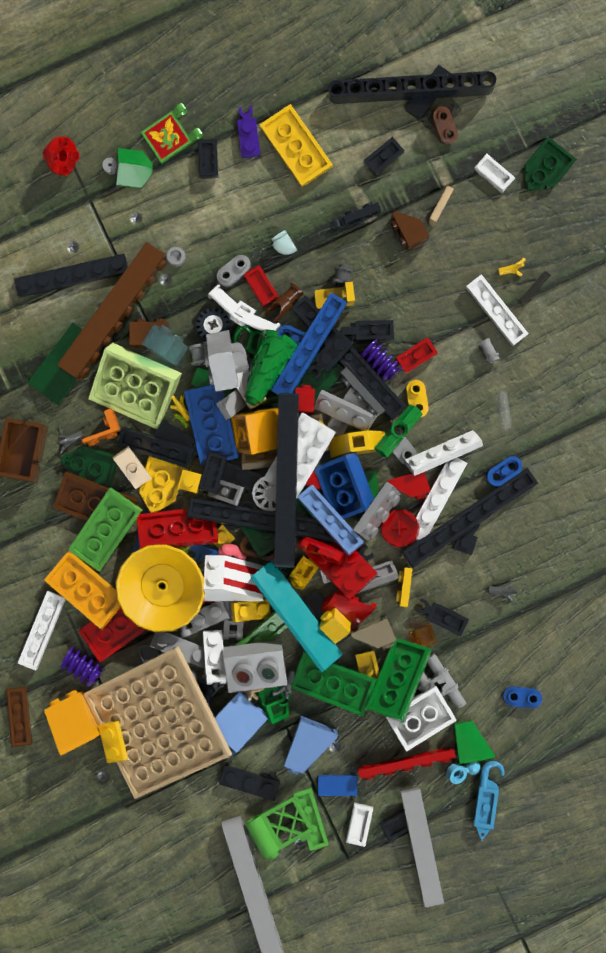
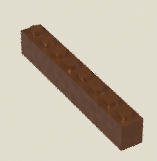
M148 242L144 244L57 364L61 370L77 381H80L81 378L84 379L88 375L91 364L99 360L101 350L109 346L114 332L117 333L123 326L122 321L125 317H129L132 314L133 306L137 301L140 302L145 295V289L153 285L158 271L161 272L165 268L167 259L164 253Z

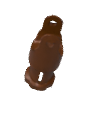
M291 282L289 289L283 295H279L265 311L264 315L267 316L273 309L281 307L279 315L273 321L276 324L291 309L297 298L303 296L304 293Z

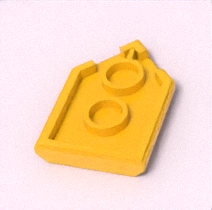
M149 456L145 469L151 476V479L139 487V493L150 513H154L176 501L180 477L185 467Z

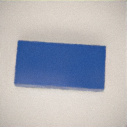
M318 775V796H357V775Z

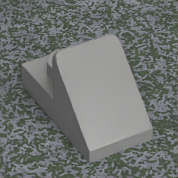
M221 480L218 493L209 492L207 496L237 506L244 487Z

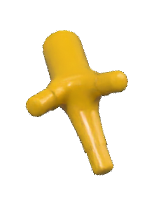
M522 258L513 265L498 268L499 276L513 273L521 277L523 274L518 269L524 266L525 258Z
M174 395L171 396L176 406L171 405L170 409L179 411L188 422L190 416L184 404V396H180V402Z

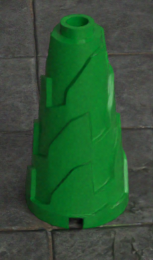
M265 329L261 332L244 395L246 402L252 406H256L263 401L297 349V344L294 340L283 334V337L277 336L278 331Z

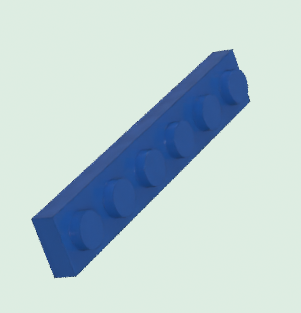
M330 293L292 358L271 390L273 393L279 396V393H293L346 307L347 302Z

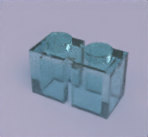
M153 325L142 345L164 361L177 367L188 346L182 343L184 339L176 334L172 335V330L162 325L160 328Z

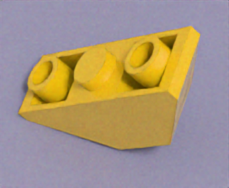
M360 431L333 437L329 443L330 457L337 458L352 453H357L358 455L376 452L374 447L385 435V431Z

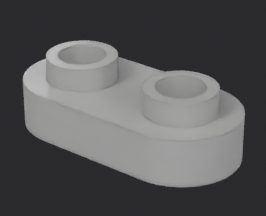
M238 255L224 265L217 273L219 284L224 287H230L241 279L243 274L250 271L251 264L248 257ZM240 261L245 263L243 267H239L237 264ZM225 273L230 275L228 279L223 278Z
M394 431L397 435H403L399 431ZM406 437L392 452L403 465H406V458L404 457L406 452H409L411 457L417 455L416 450Z

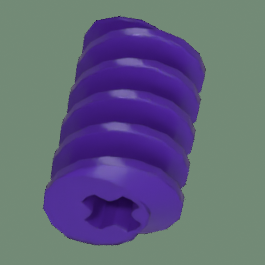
M376 339L363 351L361 357H368L366 362L368 364L373 363L371 366L373 370L378 368L376 373L378 375L383 374L381 378L383 381L390 380L403 367L396 368L398 361L390 362L393 356L386 357L385 355L388 350L380 351L383 345L379 344L376 346L375 344L378 340Z
M73 646L63 658L61 669L63 670L68 667L67 673L71 674L74 672V678H78L81 675L80 682L83 683L87 680L86 686L90 687L100 678L105 668L98 671L100 664L92 666L93 659L85 662L87 655L80 658L79 650L76 653H72Z

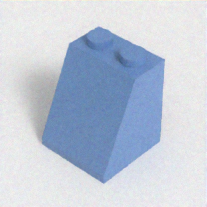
M238 692L214 716L232 752L231 756L235 755L268 719L264 716L265 712L261 708L255 707L248 700V696L241 692Z
M300 716L284 761V767H287V771L293 774H298V772L304 773L337 739V729Z

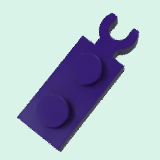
M249 106V112L246 114L242 112V107H239V116L242 120H237L242 159L260 157L256 118H251L253 115L252 106Z

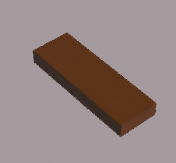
M27 686L7 688L6 696L11 746L32 745Z

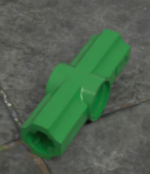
M409 404L374 447L380 456L386 459L423 415L420 409ZM394 428H400L403 435H397L394 432Z

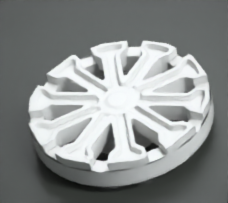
M262 477L253 487V500L262 510L276 511V508L272 507V501L276 504V487L270 483L267 486L263 480L264 477ZM261 484L264 489L258 488V485ZM256 492L263 493L262 495H259V496H256V495H255ZM265 498L262 503H258L259 499ZM269 501V507L265 508L264 505Z

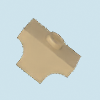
M129 446L113 457L135 489L151 479V476Z

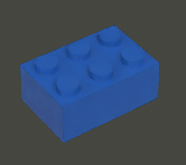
M357 453L348 454L315 467L325 499L343 519L367 511L374 498Z

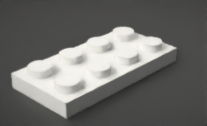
M303 412L298 419L297 496H299L336 433ZM277 456L263 480L275 487Z

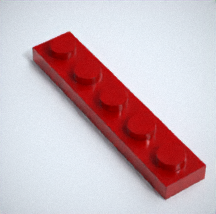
M451 746L357 768L360 778L370 780L375 778L377 774L383 773V776H388L400 769L403 772L413 770V767L418 765L429 767L433 765L432 762L436 761L447 763L456 756Z

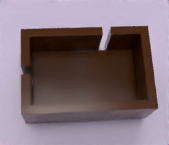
M5 418L0 443L1 477L38 483L41 466L37 464L42 462L48 426Z

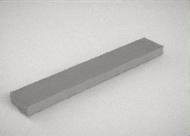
M418 787L400 791L424 906L426 908L443 904L444 900L421 790Z

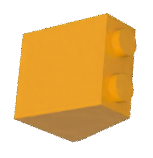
M278 407L236 413L231 417L237 452L256 454L277 449Z
M75 689L65 694L67 698L62 701L59 698L48 703L49 707L44 710L60 756L100 735L98 723L83 695V690L77 692Z

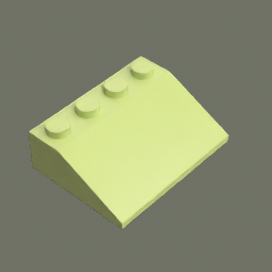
M111 343L104 349L89 400L158 429L172 400L171 396L176 391L182 373L115 343Z

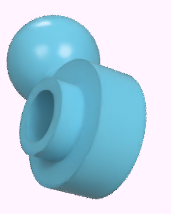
M478 761L465 763V766L453 763L448 767L446 776L453 784H459L465 780L467 773L471 775L477 774L480 771V763Z

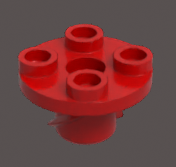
M57 136L43 149V158L48 168L54 174L67 176L74 169L76 162L80 158V153L70 138Z

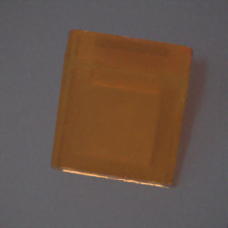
M431 624L409 631L412 643L425 647L437 643Z

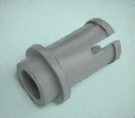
M489 338L479 343L486 357V362L488 361L489 364H492L500 359L499 353H496Z

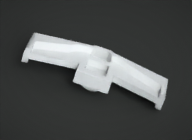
M219 284L208 293V298H213L229 313L228 318L240 326L249 325L260 331L265 329L278 331L279 323L274 324L256 316V310L242 301L237 304L220 288Z

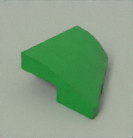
M281 686L264 688V690L256 692L259 697L260 707L265 712L264 716L268 718L265 721L268 724H274L289 717L291 693H289V699H285L284 691L276 696L272 695Z
M472 720L453 722L459 764L495 758V754Z

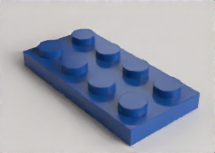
M210 385L184 391L201 466L205 465L208 452L227 456V460L239 458L230 418L226 420L216 405L225 397L224 390L215 391V386Z

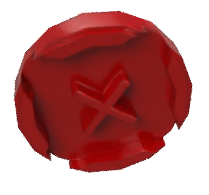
M403 509L391 511L387 520L382 522L381 525L382 537L388 544L398 548L407 547L415 542L420 530L417 518L411 512Z

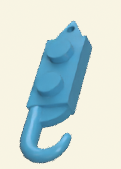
M497 761L487 762L481 770L473 825L476 827L481 840L485 838L491 829H494L499 788L495 782L488 780L489 770L492 767H497L500 770L501 776H504V768Z

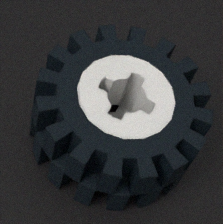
M208 308L205 312L202 311L200 313L201 316L197 318V332L203 341H207L206 334L229 330V333L231 332L230 319L221 309L212 308L209 310Z

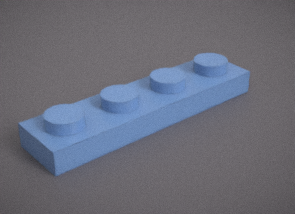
M313 485L297 496L300 503L348 556L364 543Z

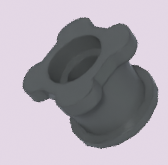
M339 264L338 267L334 268L336 272L335 278L332 279V284L345 287V282H350V274L353 273V270L348 265Z

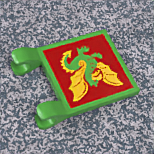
M182 103L141 132L161 163H164L193 142L203 138L199 128L194 129L187 135L177 118L187 113Z

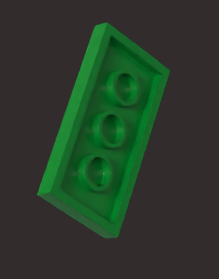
M396 638V641L393 642L394 645L390 647L366 709L373 713L404 722L431 654V649Z
M304 651L291 688L364 716L377 679L335 662L321 672L307 652Z

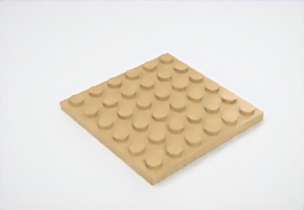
M179 646L83 693L98 725L119 721L128 759L117 762L134 799L232 755Z

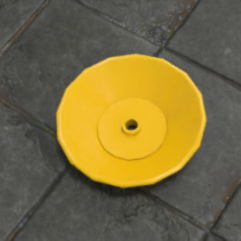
M148 545L132 553L121 565L116 579L117 600L124 614L138 627L153 632H170L189 624L199 613L205 597V591L203 590L204 577L197 563L183 550L168 545ZM159 583H164L166 588H161Z

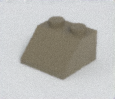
M386 617L379 618L350 631L352 638L376 648L381 647L383 650L393 646V642L396 641Z

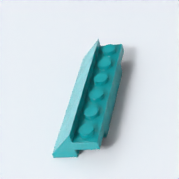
M273 561L250 577L321 672L343 655L336 644L320 629L318 620L281 571L275 568Z

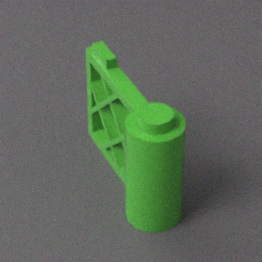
M295 795L267 811L255 815L244 823L263 859L268 858V860L279 855L278 851L299 839L303 842L312 837L313 834L311 832L314 831ZM291 802L294 803L297 809L295 815L284 812L286 805ZM272 813L281 815L279 824L271 823L267 816ZM283 816L294 819L292 829L281 826ZM296 820L304 822L308 829L302 832L294 830ZM280 829L291 832L288 840L281 842L278 836Z

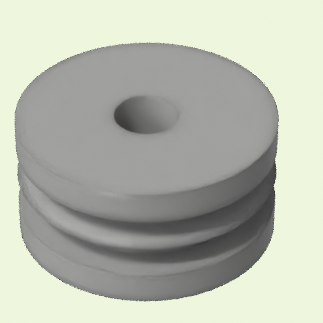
M111 157L106 158L102 163L104 171L110 175L115 174L117 161Z

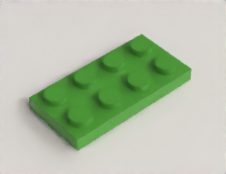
M109 488L68 550L100 572L140 515L142 509L114 489Z

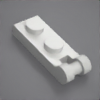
M222 630L203 631L206 685H212L213 682L226 684ZM212 670H218V674L212 675Z

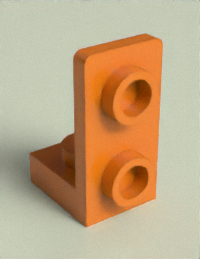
M108 409L104 411L105 416L103 420L107 428L110 427V429L81 439L83 444L94 446L99 444L101 439L106 438L110 440L118 437L117 434L120 433L121 429L114 410Z

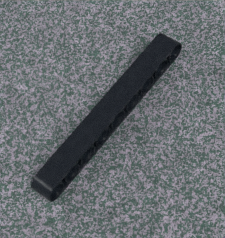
M491 71L334 80L328 86V97L333 104L412 100L413 98L490 95L494 91L497 78ZM488 81L491 85H485L483 82ZM469 82L472 86H465L464 83ZM432 84L435 88L429 89L426 85ZM445 84H452L453 87L448 88L445 86ZM414 86L416 89L410 90L407 87ZM395 87L397 90L391 91L388 88ZM371 88H377L378 91H377V92H371L370 89H371ZM358 89L360 92L352 93L351 90ZM334 90L341 91L340 94H333L332 92Z
M279 393L275 568L295 567L299 393Z

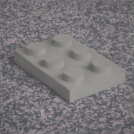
M386 482L353 530L368 541L370 538H374L378 533L379 525L389 517L388 512L400 501L399 496L401 493L393 485Z

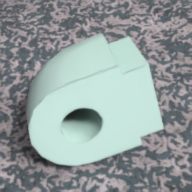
M286 230L271 239L274 249L282 255H290L298 251Z

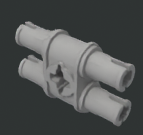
M435 653L430 655L427 663L434 673L433 677L427 678L423 672L417 689H420L421 693L435 687V682H438V684L442 683L440 686L441 690H439L442 697L448 695L457 709L463 707L466 701L458 690V683H455L448 672L449 669L443 667Z

